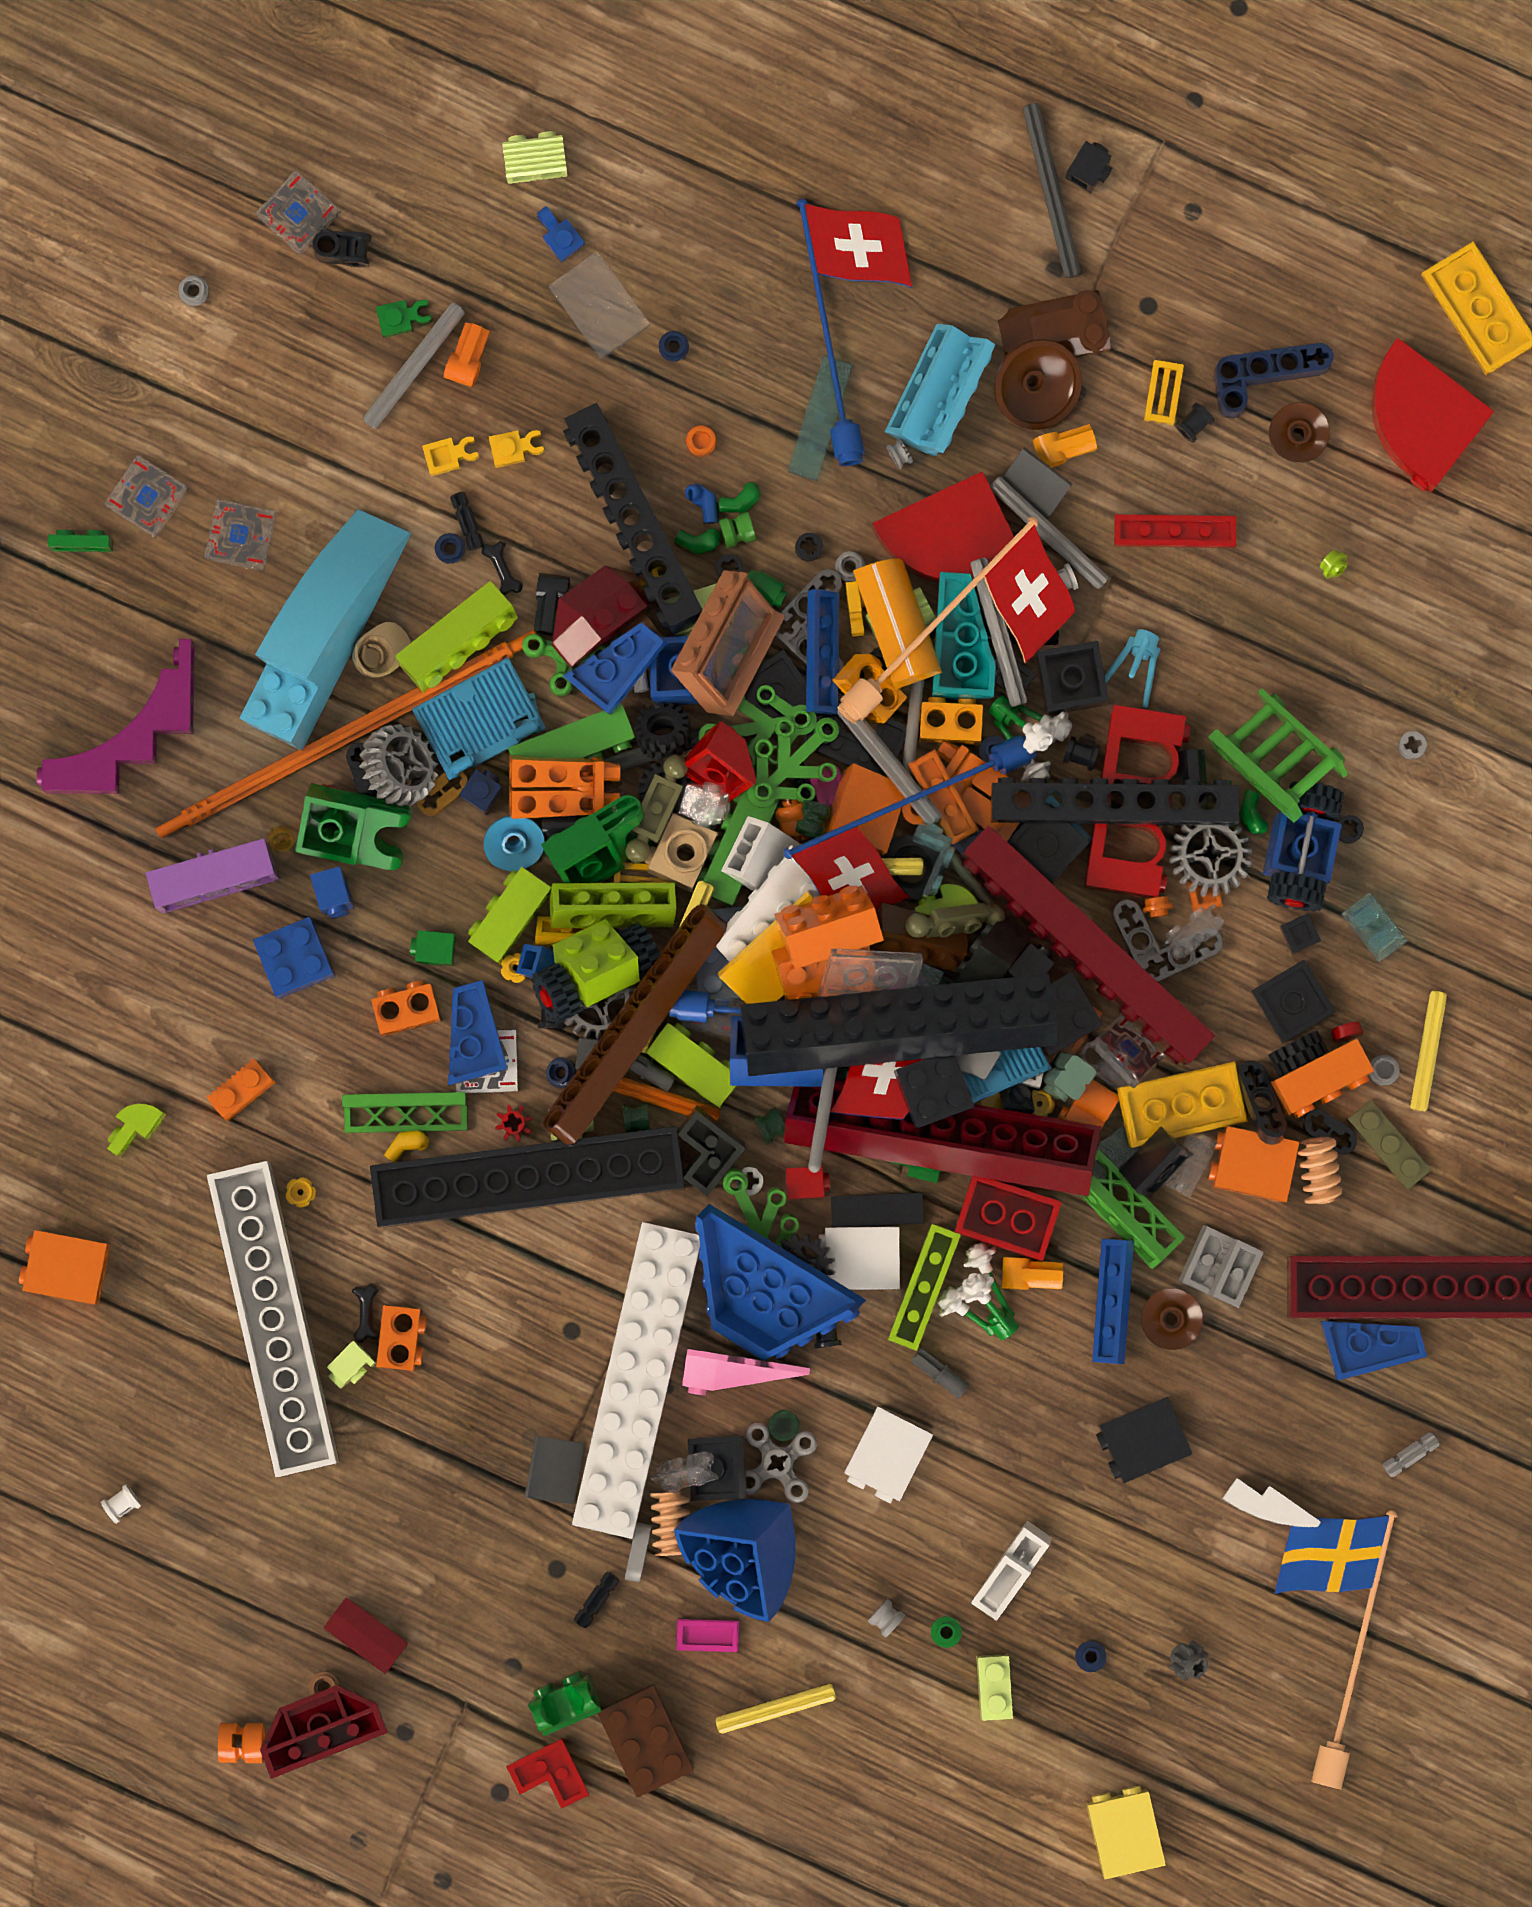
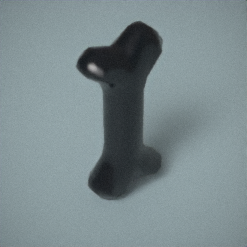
M499 541L494 546L485 544L482 547L481 553L493 562L501 580L499 591L504 596L509 592L520 593L523 584L513 578L503 557L506 543Z
M372 1283L366 1288L356 1286L352 1289V1293L358 1297L360 1302V1325L353 1335L354 1339L359 1343H362L366 1338L376 1340L380 1337V1334L372 1325V1301L379 1290Z

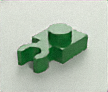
M405 300L377 306L376 311L383 338L413 332L411 326L413 322L421 325L431 323V315L425 317L418 315V311L421 308L428 307L427 300H419L411 308H407Z

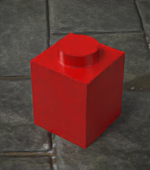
M822 1166L816 1173L811 1172L808 1167L785 1169L787 1200L824 1198V1191H830L829 1172L823 1173Z

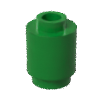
M752 569L747 576L773 608L774 606L780 608L788 594L784 590L786 584L761 570L757 572Z

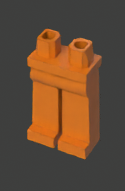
M944 741L937 751L940 759L948 764L946 770L951 778L986 763L970 753L969 749L961 745L959 748L947 741ZM991 767L954 783L977 827L983 831L989 825L1005 841H1008L1019 823H991V801L986 798L991 799L992 783H998V778L1008 776L1003 775L1000 771H995ZM1020 792L1014 796V803L1020 808H1025L1031 804V799L1026 793Z
M509 755V783L511 785L509 786V815L511 819L591 815L620 797L619 792H604V781H620V764L604 761L602 757L571 759Z

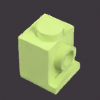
M352 1341L327 1366L331 1371L328 1377L342 1389L350 1381L356 1384L366 1374L367 1370L364 1368L366 1364L373 1367L377 1362L356 1341Z

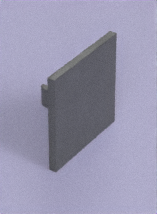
M1025 447L1003 477L1010 486L1047 520L1072 486L1069 480Z
M535 1436L525 1498L574 1504L585 1443Z

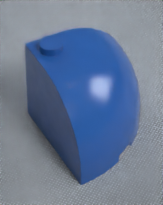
M758 1499L725 1501L702 1508L686 1517L677 1525L674 1532L683 1558L687 1564L692 1563L701 1576L699 1582L716 1598L722 1596L735 1605L733 1608L735 1611L754 1619L769 1622L775 1616L788 1593L795 1563V1532L790 1504Z

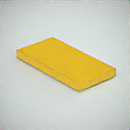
M1474 241L1422 272L1421 276L1486 376L1532 348V331Z
M807 891L792 905L801 906L810 903L815 897ZM776 920L718 972L719 978L746 1004L777 1001L784 995L771 953L772 950L784 947Z
M1235 1061L1117 1087L1129 1148L1143 1146L1161 1126L1174 1138L1248 1122Z

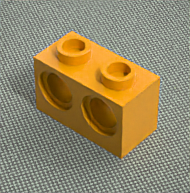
M870 653L855 654L832 681L845 695L860 679L861 670L864 672V679L866 681L869 678L876 681L884 672L882 669L883 665L876 656ZM890 676L879 685L883 690L881 692L883 695L882 703H879L865 718L870 724L885 723L907 698L900 690L901 688L896 689Z
M929 697L928 702H922L919 742L943 743L947 741L952 744L980 745L983 705L976 704L974 699H958V703H946V698ZM933 712L940 713L944 717V724L940 727L931 726L927 721L929 714ZM962 714H969L974 718L975 725L969 729L962 728L958 723V717Z

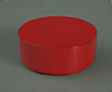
M1358 1021L1343 1024L1331 1031L1334 1043L1351 1040L1363 1034L1361 1024Z

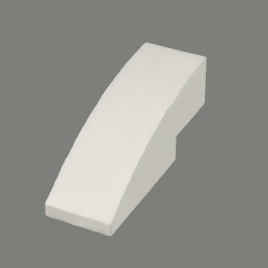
M1236 1478L1222 1498L1239 1510L1277 1524L1296 1527H1318L1321 1523L1271 1486H1268L1263 1495H1260Z
M1026 1521L971 1604L997 1621L1031 1574L1032 1569L1047 1550L1053 1538L1029 1521Z

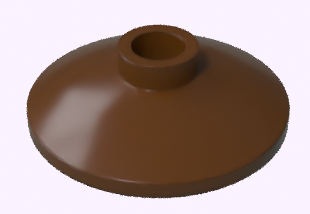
M1296 402L1282 407L1274 415L1269 426V439L1275 452L1283 459L1294 463L1309 462L1317 458L1325 450L1330 437V428L1326 417L1318 408L1308 403ZM1293 431H1302L1304 437L1301 440L1295 439Z
M1176 1288L1160 1290L1153 1294L1143 1307L1141 1314L1142 1329L1146 1337L1154 1345L1162 1349L1178 1350L1185 1348L1195 1341L1202 1329L1203 1314L1197 1300L1186 1291ZM1169 1313L1174 1314L1177 1318L1174 1325H1168L1165 1321Z

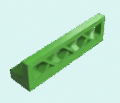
M466 1092L342 1095L344 1133L403 1132L412 1130L422 1132L468 1131ZM461 1106V1124H447L440 1115L447 1107ZM412 1107L406 1114L400 1109ZM417 1107H426L434 1115L425 1125H417L409 1118ZM430 1107H442V1108L436 1113V1112H435L434 1110H432ZM364 1108L372 1118L364 1126H351V1109ZM369 1108L381 1109L376 1114H374ZM386 1108H395L403 1115L394 1126H386L378 1118ZM407 1119L412 1125L401 1124ZM438 1119L443 1125L431 1124ZM376 1120L382 1126L370 1125Z
M1098 1150L1096 1160L1106 1169V1179H1096L1093 1176L1089 1196H1080L1123 1240L1134 1241L1133 1250L1153 1269L1185 1237L1145 1196L1139 1195L1119 1172V1169ZM1112 1185L1122 1186L1127 1191L1128 1201H1118L1113 1196ZM1134 1208H1144L1149 1213V1224L1139 1223L1134 1218ZM1156 1230H1165L1174 1240L1164 1248L1156 1240Z

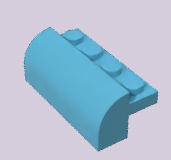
M936 324L885 432L896 439H901L904 444L932 456L944 453L952 441V434L958 422L965 414V407L971 395L978 387V380L984 368L991 360V353L996 344L988 339L970 337L953 325Z

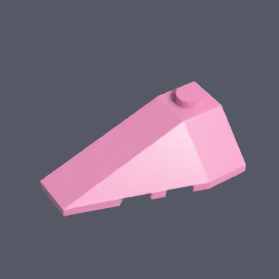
M687 1349L682 1386L688 1387V1393L706 1396L707 1390L714 1391L809 1375L810 1368Z

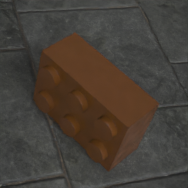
M655 1684L604 1707L602 1712L597 1713L637 1798L694 1770Z

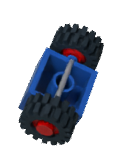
M1293 781L1290 783L1289 789H1292L1298 782ZM1315 783L1299 798L1300 802L1297 805L1303 815L1295 823L1281 811L1274 816L1262 874L1271 877L1267 896L1269 902L1278 906L1283 905L1284 908L1290 907L1293 910L1301 909L1307 912L1309 910L1315 912L1322 909L1326 885L1331 880L1342 825L1341 823L1333 822L1334 819L1338 820L1341 814L1344 792L1340 789L1333 788L1330 785L1325 786L1323 783Z

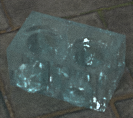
M1368 893L1342 913L1343 917L1378 963L1407 942L1371 893Z

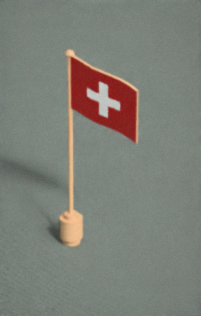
M1035 517L1028 518L1029 522L876 681L871 678L867 681L860 678L840 699L841 703L837 708L847 720L855 724L858 720L863 721L883 700L880 694L883 690L879 685L983 578L995 607L1017 640L1024 663H1027L1075 613L1069 591L1045 552L1036 530L1038 520Z

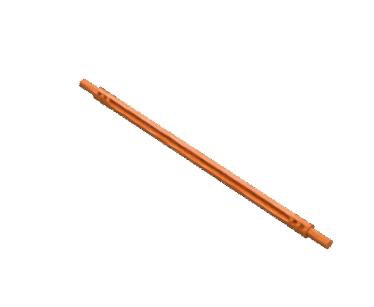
M532 630L509 643L504 641L466 661L458 669H453L446 674L442 681L434 688H429L423 693L416 687L306 745L303 751L298 749L182 810L181 815L156 827L155 829L159 837L162 839L186 825L191 827L401 717L412 711V708L508 657L509 659L513 658L514 653L522 650L524 638L529 634H536L535 631ZM533 640V641H531V642L529 643V645H531V644H533V643H535V642H537V641H534V640Z

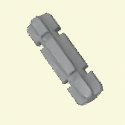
M1429 1432L1420 1438L1421 1441H1415L1397 1453L1396 1458L1391 1457L1384 1462L1383 1468L1390 1477H1394L1402 1472L1403 1467L1408 1468L1424 1457L1427 1451L1431 1452L1439 1447L1440 1444L1436 1436Z

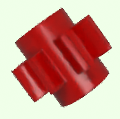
M507 1105L508 1113L505 1115L501 1113L496 1114L502 1119V1124L497 1125L495 1129H504L506 1131L503 1137L505 1141L509 1139L510 1135H513L518 1142H521L520 1134L523 1131L531 1134V1131L526 1128V1122H530L533 1118L530 1116L524 1118L522 1116L524 1112L523 1106L516 1112L513 1111L510 1105ZM512 1115L516 1119H522V1123L518 1125V1130L515 1132L511 1127L506 1128V1123L510 1122V1116Z

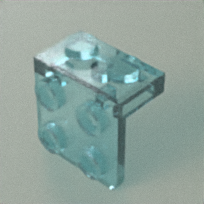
M926 822L925 827L920 824L918 825L912 840L940 853L921 897L926 900L929 894L936 896L943 876L938 874L941 866L948 868L956 849L950 846L953 839L943 835L942 828Z

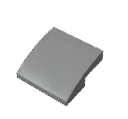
M1203 1225L1178 1281L1239 1308L1264 1252Z

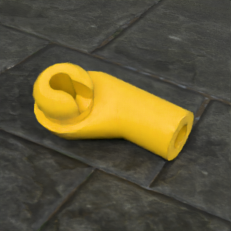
M419 1130L400 1132L384 1156L392 1162H398L405 1150H425L429 1145V1138Z

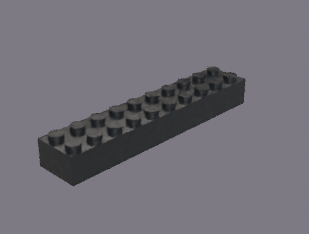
M1049 974L741 1005V1028L748 1076L1057 1045L1058 1020Z
M677 1126L582 1138L571 1145H566L559 1141L370 1166L378 1228L685 1189Z

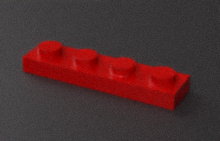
M1115 514L1114 547L1236 548V516Z

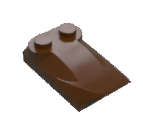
M1084 290L1076 295L1009 308L1008 312L998 320L1005 356L1016 346L1035 339L1057 342L1068 349L1075 358L1107 352L1111 349L1107 321L1099 290Z

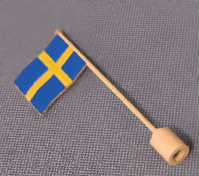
M1389 1510L1386 1513L1388 1516L1360 1520L1316 1518L1321 1522L1318 1527L1291 1526L1274 1592L1275 1595L1295 1590L1345 1592L1371 1588L1334 1742L1327 1741L1326 1747L1320 1745L1311 1780L1313 1783L1340 1790L1342 1789L1350 1753L1344 1752L1345 1745L1340 1744L1394 1518H1398V1514L1394 1510Z

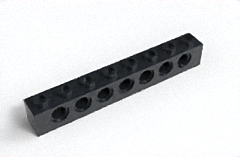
M598 403L564 418L567 429L563 430V433L570 447L577 446L580 455L576 456L577 461L584 473L590 472L593 481H590L589 484L596 498L603 497L607 505L602 508L610 525L616 523L620 532L615 535L623 551L629 549L633 557L629 560V563L636 577L642 574L646 585L642 586L643 591L650 603L656 602L659 611L655 612L662 628L669 627L672 635H675L695 625L703 609ZM590 438L600 439L599 444L595 447H587L585 445L586 441ZM609 463L613 465L612 470L608 473L598 471L602 464ZM617 489L626 491V495L621 499L611 497L612 493ZM630 515L640 517L639 521L634 525L624 523L625 519ZM643 541L653 543V546L648 551H640L637 547ZM656 567L666 569V573L661 577H653L651 575L652 570ZM670 593H676L680 596L678 601L672 604L666 603L664 598Z
M1003 777L998 778V783H992L991 823L1236 826L1239 823V785H1231V780H1214L1213 785H1201V780H1182V785H1170V780L1154 779L1151 780V784H1139L1138 779H1121V784H1108V779L1101 778L1090 779V784H1078V779L1061 778L1059 783H1047L1046 778H1029L1028 783H1016V778ZM1020 792L1026 793L1031 799V804L1028 807L1020 808L1014 803V796ZM1049 793L1058 794L1061 798V805L1057 808L1048 807L1044 800L1045 796ZM1080 793H1086L1091 797L1092 805L1089 808H1080L1076 804L1075 797ZM1109 794H1118L1123 800L1122 807L1118 809L1109 807L1106 802V797ZM1141 794L1150 795L1154 802L1153 807L1150 809L1141 808L1137 803V797ZM1172 794L1180 795L1184 800V807L1178 810L1171 808L1168 804V797ZM1201 795H1210L1215 801L1214 808L1211 810L1203 809L1199 805V797Z

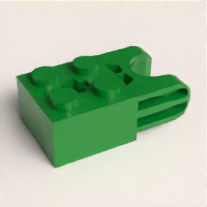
M311 783L305 796L295 852L352 865L359 863L386 870H396L402 866L403 853L400 848L384 842L380 838L378 831L384 827H404L411 820L412 809L408 805L397 807L396 803L386 804L385 799H377L368 795Z
M624 795L591 815L580 818L571 827L561 833L552 835L546 842L542 843L541 846L562 882L601 883L626 868L623 863L629 859L626 856L625 849L628 842L638 836V834L631 832V830L643 820V807L636 797ZM651 840L648 842L649 847L654 843Z
M581 1671L564 1677L562 1680L563 1684L554 1688L552 1683L533 1692L535 1696L529 1701L528 1707L536 1722L538 1731L542 1732L543 1736L602 1712L604 1707L589 1673L582 1676Z

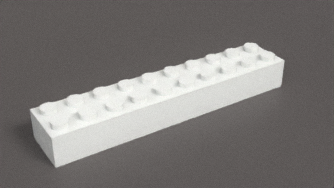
M264 1161L209 1174L207 1179L275 1477L339 1463L271 1162Z
M645 1222L641 1224L572 1521L574 1526L630 1539L634 1537L699 1256L700 1240L697 1234Z

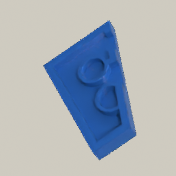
M641 622L613 641L597 655L594 654L585 660V663L575 670L569 671L563 677L605 712L612 715L667 644V641L645 623Z
M483 980L453 988L448 1086L508 1069Z
M1320 1321L1337 1381L1427 1357L1419 1327Z

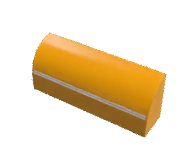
M899 558L882 560L853 570L887 668L926 629L904 562ZM929 635L890 674L892 684L896 689L942 673Z

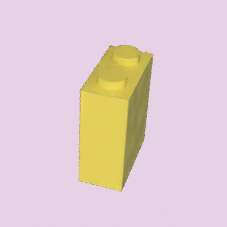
M1140 1785L1122 1789L1123 1795L1111 1797L1110 1792L1092 1796V1802L1086 1803L1104 1879L1166 1866L1149 1791L1147 1789L1141 1790Z

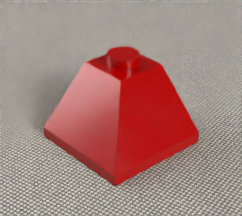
M722 721L708 730L684 758L688 768L685 775L724 805L752 787L756 782L746 740L734 728Z

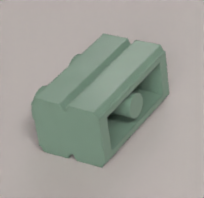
M1058 1052L1051 1062V1069L1043 1073L1042 1083L1046 1085L1043 1090L1056 1100L1060 1099L1063 1102H1066L1068 1098L1078 1100L1086 1089L1085 1084H1090L1097 1074L1096 1069L1077 1055Z

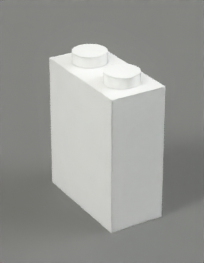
M748 816L721 871L750 890H758L768 878L767 874L773 866H778L784 859V849L789 848L791 844L793 847L801 844L770 823Z
M899 1227L825 1228V1234H819V1238L822 1239L819 1247H830L831 1250L826 1256L827 1258H835V1262L829 1264V1269H833L836 1273L835 1275H828L830 1278L850 1290L900 1289Z
M877 1406L844 1471L845 1474L849 1475L847 1482L861 1489H864L865 1485L876 1489L875 1496L890 1504L893 1499L900 1501L933 1434Z

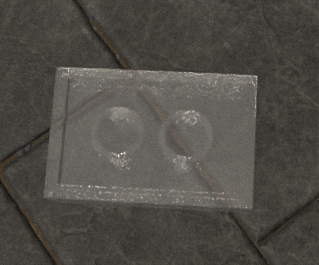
M598 251L548 285L550 291L600 360H603L650 327L646 317Z
M831 948L818 995L821 998L915 987L923 964L922 954Z

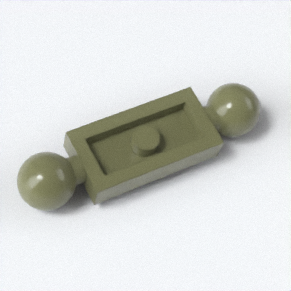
M672 755L665 760L663 765L665 777L663 778L655 774L641 804L644 811L643 820L631 830V832L638 834V836L629 841L625 849L626 856L632 862L641 863L648 858L650 854L649 840L659 843L681 795L683 786L675 782L677 779L685 776L688 768L685 764V759L679 755Z
M985 903L934 909L929 918L921 913L912 914L907 918L905 927L908 934L915 938L925 935L927 938L937 936L948 937L952 934L974 933L981 928L982 923L995 925L997 921H1003L1006 914L1004 908L997 903H989L987 905Z

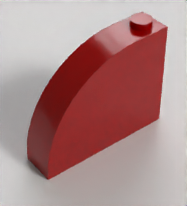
M1397 338L1383 358L1374 380L1372 390L1374 426L1384 449L1396 465L1412 478L1410 480L1411 483L1422 491L1427 489L1432 493L1494 411Z
M983 471L872 523V529L878 541L893 559L899 558L903 560L906 570L916 576L939 583L940 572L971 574L973 580L974 575L971 562L980 558H987L990 563L1014 538Z

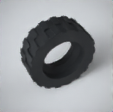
M904 834L901 837H895L891 840L887 853L881 856V858H900L905 854L914 853L919 855L926 864L924 877L916 883H906L898 876H892L899 887L910 896L901 902L915 903V901L932 896L941 885L944 877L945 863L942 852L939 851L935 843L929 841V838L921 837L919 834Z

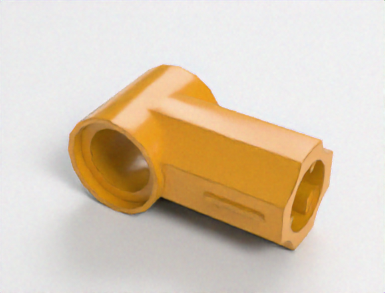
M1090 424L1062 433H1047L1032 440L1037 457L1051 468L1066 463L1067 459L1097 450L1096 439Z
M1003 1257L1001 1288L1029 1290V1288L1062 1289L1063 1263L1036 1262L1026 1258Z

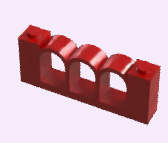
M1113 705L1101 779H1108V784H1121V779H1138L1139 784H1151V780L1154 779L1171 780L1179 765L1177 750L1181 748L1182 742L1188 743L1190 725L1185 724L1186 716ZM1120 741L1162 748L1170 759L1169 772L1160 778L1116 773ZM1109 794L1106 797V802L1109 807L1111 805L1112 794ZM1170 795L1168 797V804L1172 808V796ZM1108 824L1093 825L1084 888L1149 899L1159 897V892L1165 893L1167 875L1162 874L1163 866H1157L1166 850V839L1162 830L1158 827L1160 825L1109 824L1144 830L1154 836L1158 850L1156 856L1152 860L1142 863L1103 857Z

